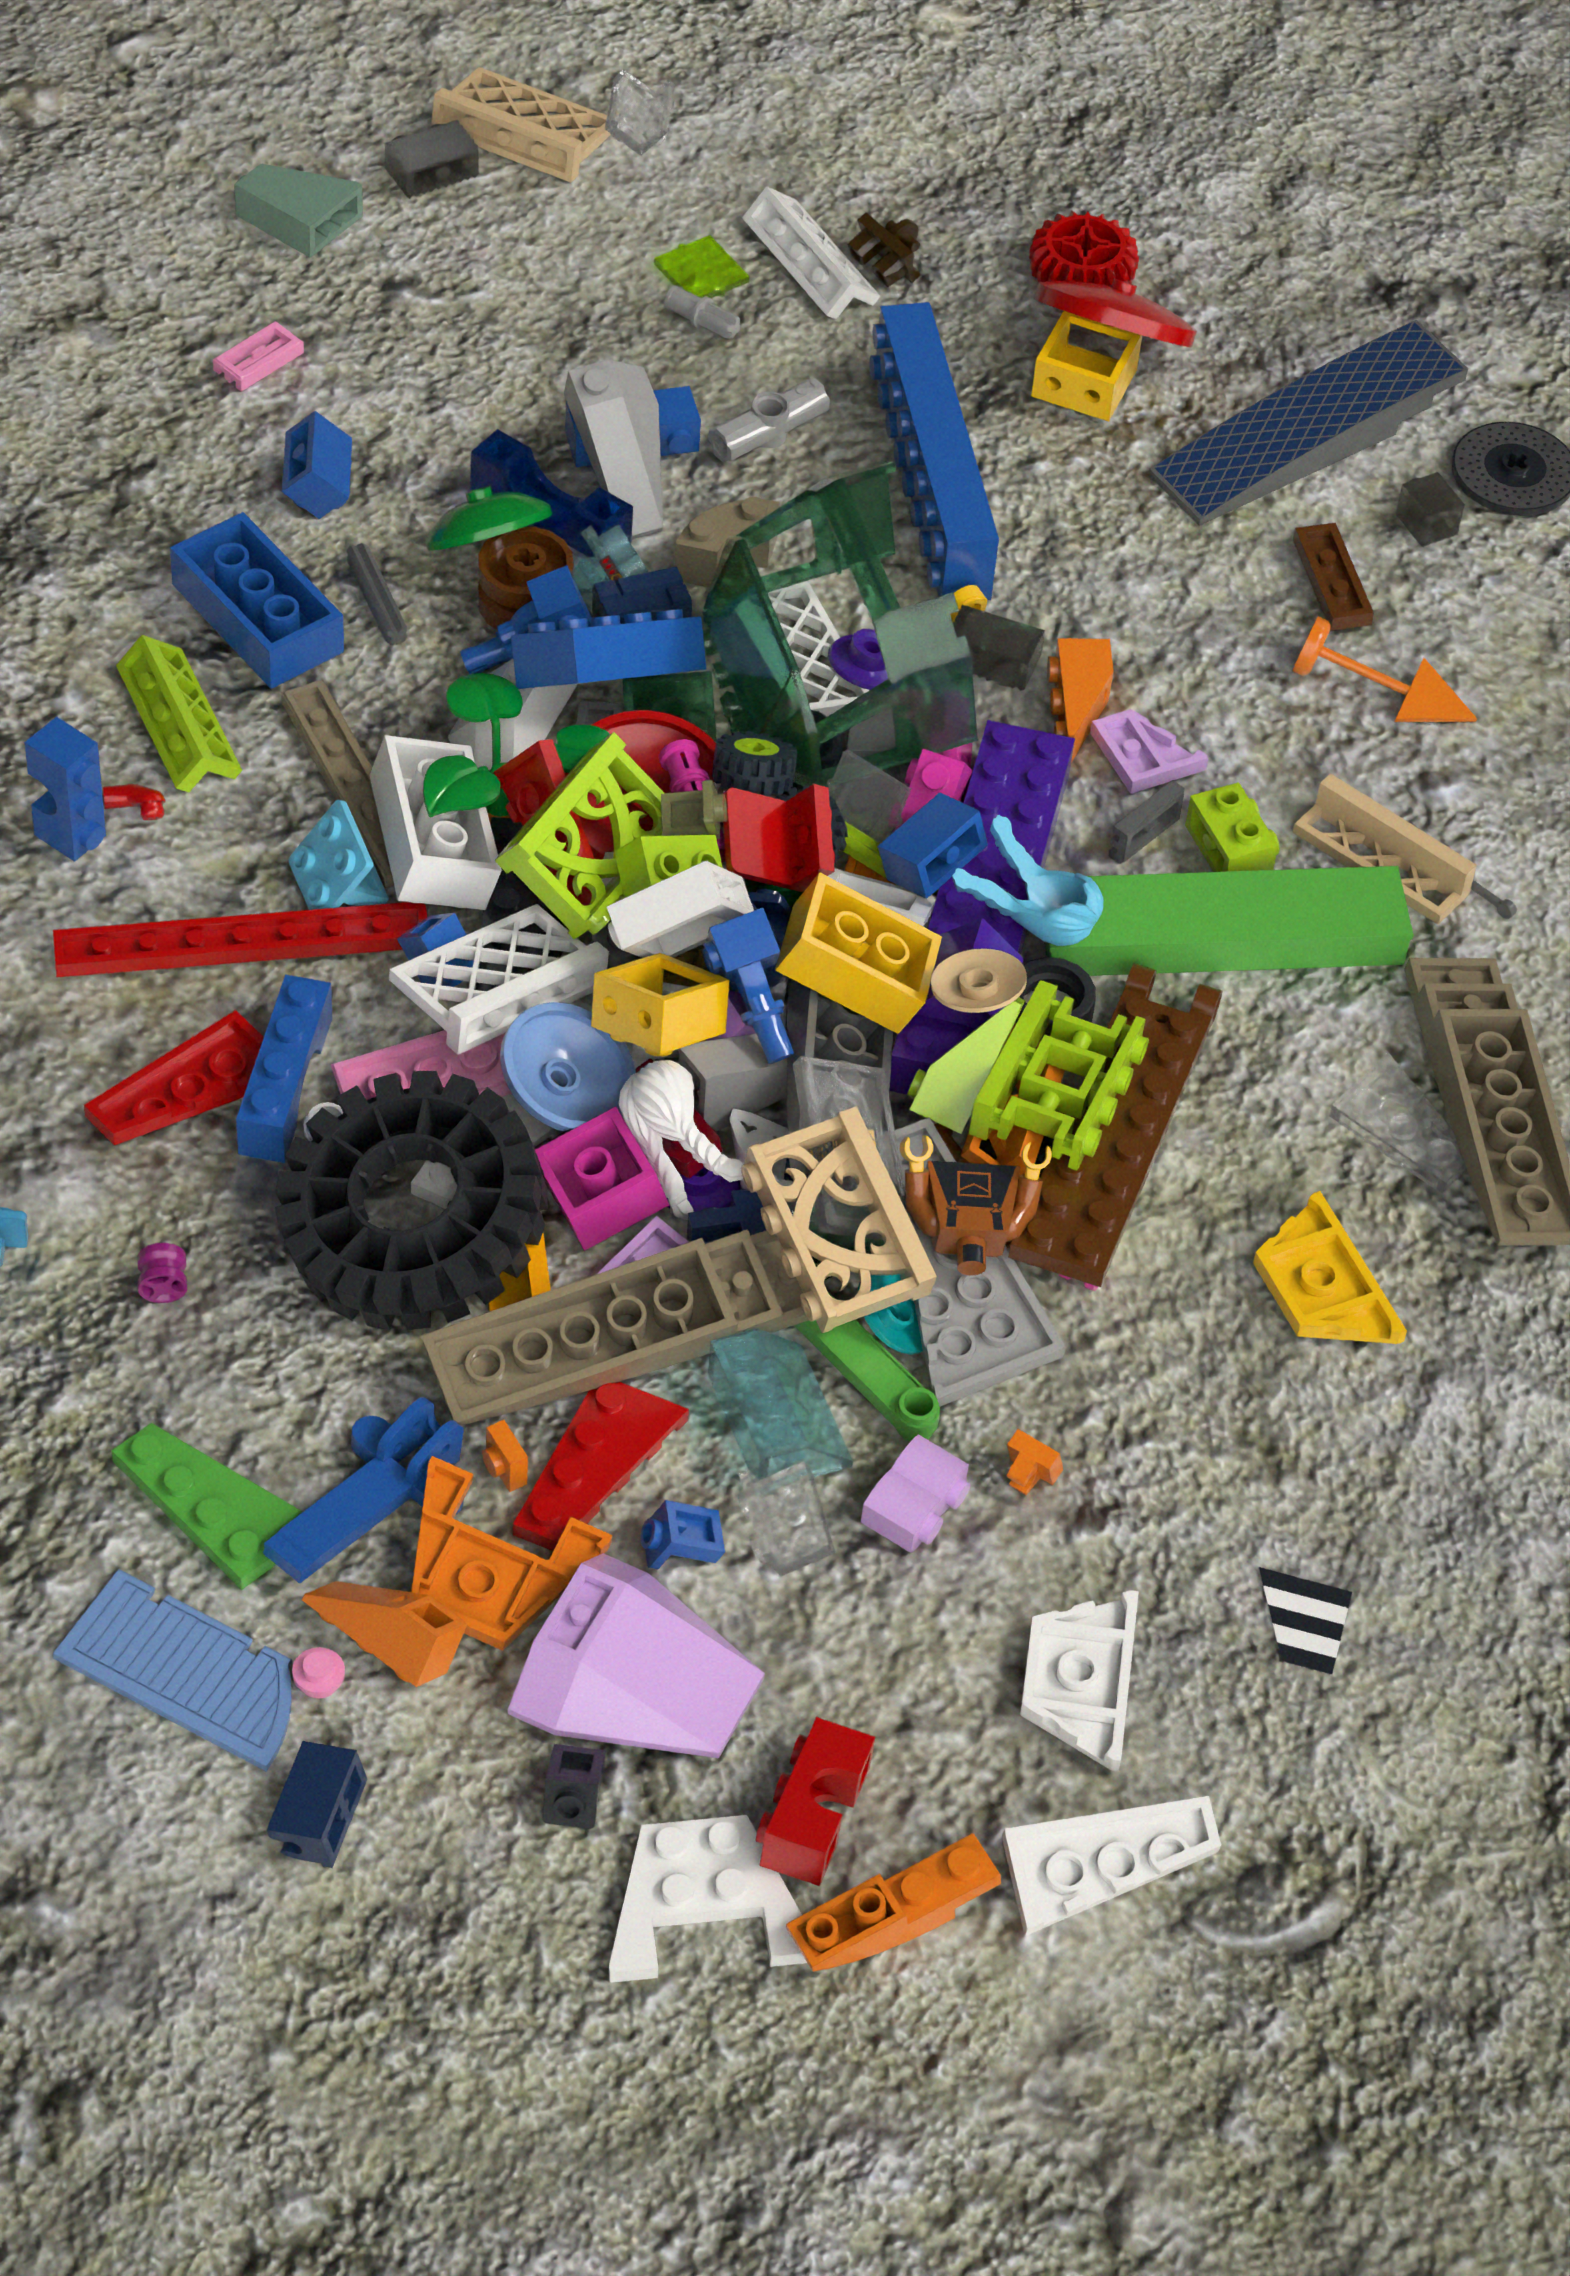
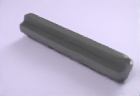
M360 543L357 546H349L346 551L348 554L347 562L384 640L390 645H394L397 642L403 643L408 637L406 633L408 628L369 546L364 543Z

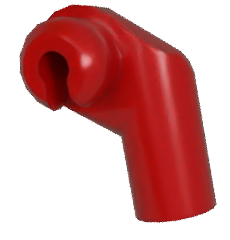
M138 784L103 787L105 809L140 806L141 818L148 821L159 820L165 814L163 803L166 801L160 791Z

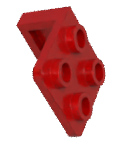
M812 784L787 801L737 788H729L723 792L727 803V822H723L725 860L728 871L745 879L799 892L806 890L819 872L826 876L835 872V853L833 851L831 829L832 811L830 809L828 787Z

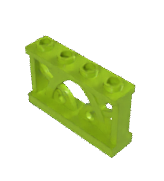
M615 732L588 750L494 860L507 874L513 871L569 929L567 933L573 939L587 931L592 935L598 933L611 920L607 906L624 899L615 852L613 859L600 860L577 856L580 849V834L569 812L572 810L577 815L590 820H599L609 816L613 832L614 851L640 836H662L661 794L665 793L623 750L626 744ZM618 783L627 791L625 795L622 794ZM588 792L596 797V805L604 801L605 807H592L587 800ZM638 803L653 819L651 831H644L639 826V818H644L647 815L641 811L629 813L627 804ZM556 830L563 832L567 836L568 846L566 852L563 851L566 842L561 843L556 839ZM543 864L557 870L556 877ZM568 875L575 876L572 886L576 896L582 894V886L587 887L591 891L592 899L589 905L583 906L568 891ZM612 878L605 886L602 879Z

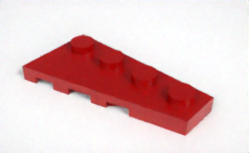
M234 1010L84 1104L85 1117L115 1146L244 1097L264 1036L238 1011Z

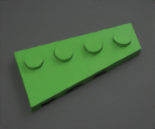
M150 1423L111 1450L113 1463L241 1590L276 1566L273 1561L263 1554L264 1543L303 1512L153 1423Z

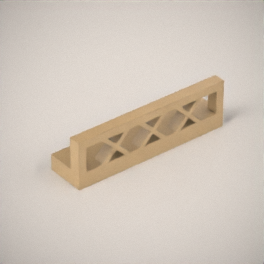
M1331 773L1319 785L1316 804L1294 824V834L1346 867L1398 866L1408 872L1410 879H1401L1407 905L1438 925L1470 894L1477 867L1475 863ZM1322 818L1334 825L1337 832L1322 833L1312 827V825ZM1364 844L1372 849L1373 855L1358 856L1349 850V845ZM1437 890L1447 898L1437 906L1424 898L1422 891Z

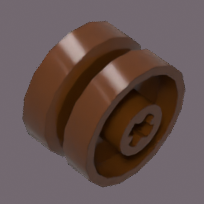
M526 526L491 537L484 542L478 554V606L480 614L488 625L498 631V625L510 621L518 609L533 601L527 581L566 565L574 577L573 552L565 540L549 530Z

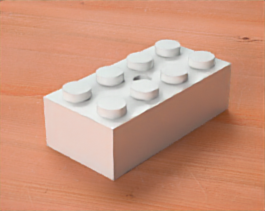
M385 735L369 776L397 900L486 910L502 871L501 867L494 861L498 857L486 807L474 810L450 811L430 818L426 811L423 797L424 778L429 766L442 757L454 755L465 756L475 763L471 746Z

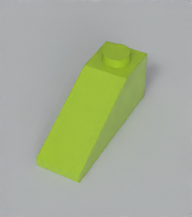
M1018 997L1009 1005L1002 1007L935 1060L927 1072L919 1069L907 1095L915 1098L910 1110L926 1118L930 1117L932 1121L962 1134L972 1116L974 1101L1000 1055L1025 1000Z

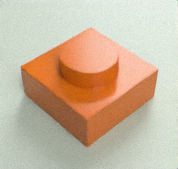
M505 1420L486 1427V1449L482 1450V1457L490 1475L494 1478L499 1476L509 1492L527 1485L528 1456Z

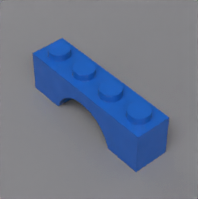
M285 974L236 1118L238 1155L285 1163V1155L291 1146L297 1128L299 1103L306 1071L313 1053L321 1054L332 1022V990L330 982Z

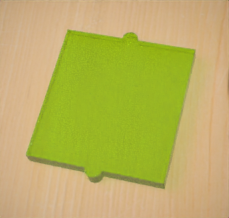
M711 235L686 245L679 244L677 249L654 258V265L673 285H678L700 298L706 296L709 298L715 296L723 297L725 292L749 283L750 276Z

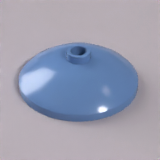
M551 1002L539 1004L525 1010L512 1022L503 1037L500 1062L504 1079L512 1095L534 1118L549 1127L563 1132H569L615 1106L621 1114L619 1107L620 1091L630 1076L636 1073L632 1056L626 1044L610 1038V1034L591 1027V1011L572 1004Z

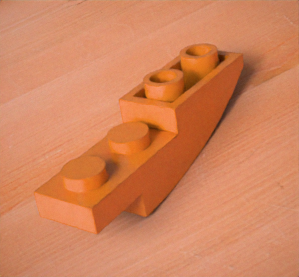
M972 1833L886 1880L879 1873L786 1924V1929L813 1972L838 1967L889 1950L953 1920L957 1907L1000 1885L1001 1874L975 1834Z

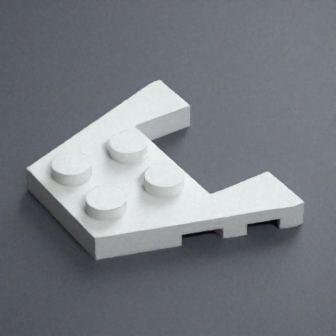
M747 1815L641 1825L609 1963V1983L658 1978V1961L653 1927L762 1917L770 1967L807 1963L786 1929L787 1923L802 1916L779 1872L760 1866L763 1844L755 1841L757 1832Z

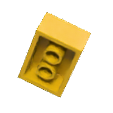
M819 872L793 905L775 971L899 1034L926 1002L942 936Z

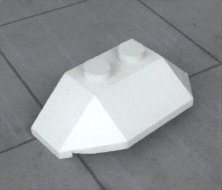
M513 659L490 673L501 676L516 686ZM577 684L518 689L523 700L521 713L514 718H499L501 762L507 763L537 741L545 740ZM459 718L448 735L450 743L471 746L477 767L486 766L490 770L492 768V725L490 719L475 723Z

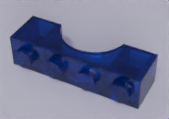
M499 429L495 430L471 451V490L490 486L492 494L520 492L545 501L550 505L553 514L532 525L553 532L564 539L568 546L596 562L608 555L613 561L632 543L633 506L601 487H598L588 497L584 498L575 497L563 492L541 471L530 447Z

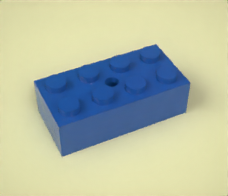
M244 512L170 547L172 585L270 689L344 653L343 614Z
M678 609L656 612L657 621H652L651 612L624 615L625 624L620 623V615L592 618V627H588V618L559 621L560 630H556L555 622L528 624L529 633L511 635L516 687L518 689L707 670L701 616L683 618V610Z

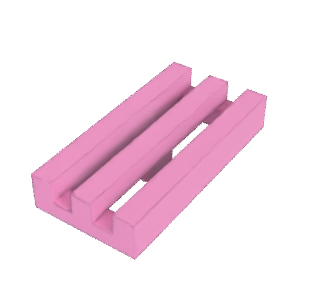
M275 321L214 358L213 370L217 374L224 372L225 380L229 383L235 381L236 388L242 392L303 354L304 342Z

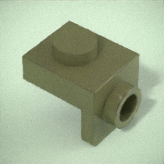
M712 780L702 781L703 790L661 794L662 836L715 834L716 839H720V822H727L725 795L718 794Z

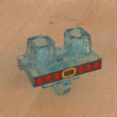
M619 524L600 536L596 534L592 526L580 532L595 557L581 559L574 569L573 578L581 592L592 593L593 584L617 580L618 578L648 572Z

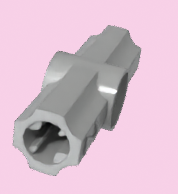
M816 378L807 379L782 393H759L753 398L751 409L710 429L708 441L712 445L714 455L723 463L728 460L732 461L757 447H779L785 443L788 431L828 411L830 399L825 392L824 385Z

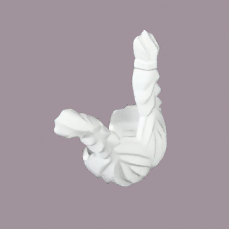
M672 1060L654 1061L641 1068L639 1072L631 1075L620 1091L619 1107L625 1123L641 1150L647 1156V1160L658 1177L665 1196L668 1198L670 1213L675 1217L688 1220V1213L694 1211L687 1200L684 1183L679 1172L663 1150L662 1137L679 1141L684 1150L691 1152L693 1158L699 1163H703L706 1169L713 1171V1174L717 1176H722L729 1182L743 1179L741 1172L743 1163L740 1160L731 1159L721 1154L715 1144H712L695 1126L693 1120L694 1084L691 1074L683 1066Z

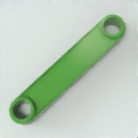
M856 1319L836 1326L825 1333L821 1332L816 1320L812 1322L808 1320L794 1325L897 1429L901 1437L911 1441L919 1434L928 1440L934 1434L940 1417V1407L934 1393L925 1389Z

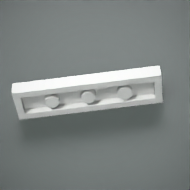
M766 186L742 217L827 316L837 319L853 297L872 306L880 298L875 289L796 199Z

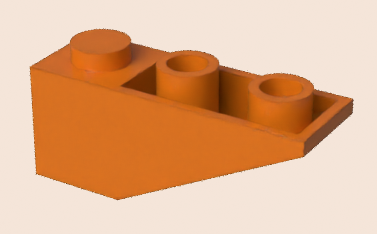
M1058 638L1055 656H1048L1047 681L1048 683H1055V688L1051 689L1050 711L1051 715H1058L1059 721L1054 722L1053 734L1075 738L1071 763L1089 735L1092 721L1099 718L1109 701L1114 671L1110 639Z
M335 1581L305 1593L302 1601L318 1612L325 1622L335 1625L356 1641L363 1651L376 1656L393 1669L400 1679L411 1683L415 1687L447 1674L468 1623L427 1594Z

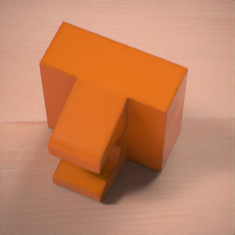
M1020 1429L1016 1430L1007 1444L1010 1460L1013 1462L1007 1473V1478L1011 1479L1009 1486L1024 1495L1030 1492L1039 1479L1053 1486L1063 1471L1060 1453Z

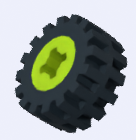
M746 731L745 734L740 732H732L731 735L724 734L716 740L712 771L713 781L716 784L721 783L720 787L724 789L737 788L771 797V793L777 796L782 795L784 791L789 792L791 787H793L797 749L792 747L793 744L789 741L783 742V738L777 736L772 738L766 733L757 735L754 732Z

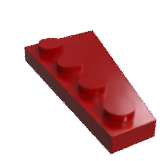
M553 739L537 741L493 772L500 781V788H503L510 801L505 808L514 823L521 822L523 826L566 777ZM571 810L569 814L574 819L580 834V849L577 856L594 859L579 815ZM556 830V839L561 843L566 842L563 849L566 852L568 846L567 836L563 832ZM545 865V867L556 877L557 870ZM568 875V891L583 906L589 905L592 899L591 891L587 887L582 886V894L576 896L572 886L575 876Z
M622 1382L607 1383L599 1388L589 1390L513 1523V1535L554 1551L570 1517L588 1524L600 1511V1505L614 1491L618 1493L630 1481V1474L645 1459L649 1461L662 1448V1442L673 1430L678 1431L688 1421L689 1409Z

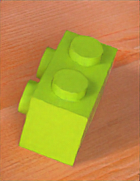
M1239 782L1190 796L1185 826L1213 872L1274 869L1276 855L1280 851L1278 838L1272 829L1268 830L1260 817L1257 803L1253 798H1248Z
M715 834L640 836L614 851L624 898L704 861L723 868Z

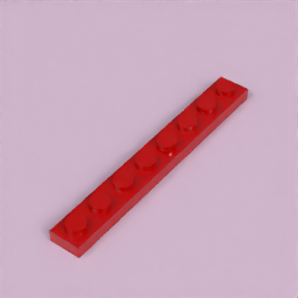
M402 902L53 930L56 977L403 950L397 938L427 918L426 904Z

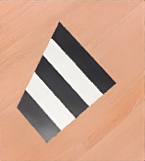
M1258 1567L1282 1662L1332 1675L1352 1592Z

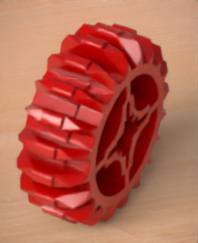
M1071 210L1068 217L1056 214L1054 221L1044 220L1043 226L1040 229H1036L1029 250L1032 276L1037 278L1038 282L1082 281L1111 286L1113 279L1132 284L1139 262L1136 239L1130 236L1129 228H1120L1118 220H1105L1104 213L1098 217L1091 216L1088 210L1085 215H1077Z

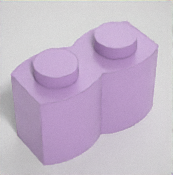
M918 1434L905 1447L892 1468L879 1480L865 1500L861 1523L910 1553L915 1551L921 1542L927 1545L930 1544L943 1524V1518L940 1516L949 1507L957 1509L968 1494L970 1483L966 1479L969 1464Z

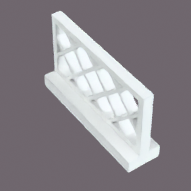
M733 580L717 582L709 616L772 729L792 709L799 706L819 711L826 716L851 713L852 704L855 701L866 700V696L871 690L849 683L838 675L832 667L817 661L820 655L828 657L829 647L840 636L808 581L738 590ZM801 597L806 608L801 610L783 601L784 599ZM755 603L769 610L764 616L749 609L747 604ZM775 613H778L797 622L792 628L772 618ZM803 625H806L821 632L823 638L819 640L800 630ZM766 630L786 640L781 646L766 639L763 632ZM792 642L814 651L811 657H806L789 649ZM783 660L803 670L798 676L784 670L780 661ZM811 672L831 681V683L825 688L807 680L806 677ZM837 685L854 691L857 696L848 698L834 692ZM800 690L820 700L819 702L801 704L797 691Z
M535 904L391 968L389 981L447 1031L446 1045L459 1055L506 1033L512 1022L521 1013L533 1006L551 1002L569 1004L593 993L594 973L607 969L609 951L598 941L586 946L578 938L573 939L563 925L538 904ZM535 923L546 932V935L521 932L519 929ZM490 942L511 944L510 951L482 947ZM516 945L542 948L543 955L515 952ZM549 949L570 953L561 958L548 957ZM454 958L474 961L473 968L448 965L446 962ZM488 962L507 965L506 972L479 969V963ZM513 966L535 969L524 975L512 973ZM424 975L437 977L436 984L415 982L412 977ZM446 978L469 981V989L442 986V980ZM476 983L498 985V987L489 991L475 990ZM440 999L462 1003L449 1008L448 1011L438 1001Z

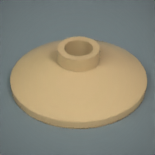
M972 949L956 953L943 960L935 968L931 976L932 992L940 1003L951 1009L969 1013L988 1012L1009 1005L1023 993L1027 983L1026 970L1023 964L1011 954L994 949Z

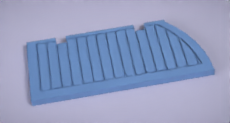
M118 1569L53 1652V1659L267 1772L281 1748L290 1721L292 1693L289 1667L293 1660L267 1646H264L258 1656L248 1652L247 1649L253 1642L252 1638L170 1595H167L161 1604L158 1605L149 1600L155 1593L153 1586Z

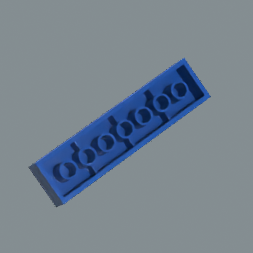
M930 302L880 306L879 324H873L872 328L876 355L870 356V375L872 380H878L879 382L877 388L878 403L880 409H886L887 411L885 418L888 438L895 439L894 461L896 467L903 468V494L905 497H911L912 500L910 516L913 527H919L920 529L918 539L921 557H928L927 578L930 588H936L941 605H944L954 592L968 585L978 586L987 600H991L999 537Z

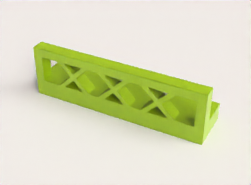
M141 635L116 664V667L175 788L190 793L208 771L235 780L243 770L182 648Z

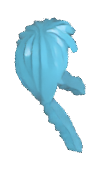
M998 815L992 821L990 832L996 840V847H999L1002 857L1006 858L1009 866L1015 869L1017 876L1025 882L1028 900H1018L994 882L979 878L978 876H972L960 868L955 869V873L952 875L957 892L965 891L972 894L977 900L985 901L988 907L998 909L1002 915L1011 916L1014 921L1044 942L1056 946H1068L1079 943L1090 934L1103 911L1104 898L1098 885L1092 878L1080 873L1074 874L1065 871L1046 870L1040 867L1025 851V848L1015 840L1009 819Z

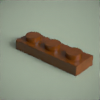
M1336 523L1295 528L1293 542L1325 619L1331 625L1330 631L1372 625L1373 609Z

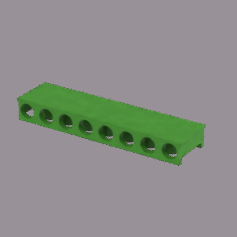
M1398 866L1087 876L1092 878L1098 885L1104 898L1103 911L1099 920L1093 926L1090 934L1079 943L1068 946H1056L1044 942L1047 957L1068 960L1079 965L1090 976L1129 975L1134 963L1157 970L1156 974L1404 965L1410 940H1413L1414 934Z

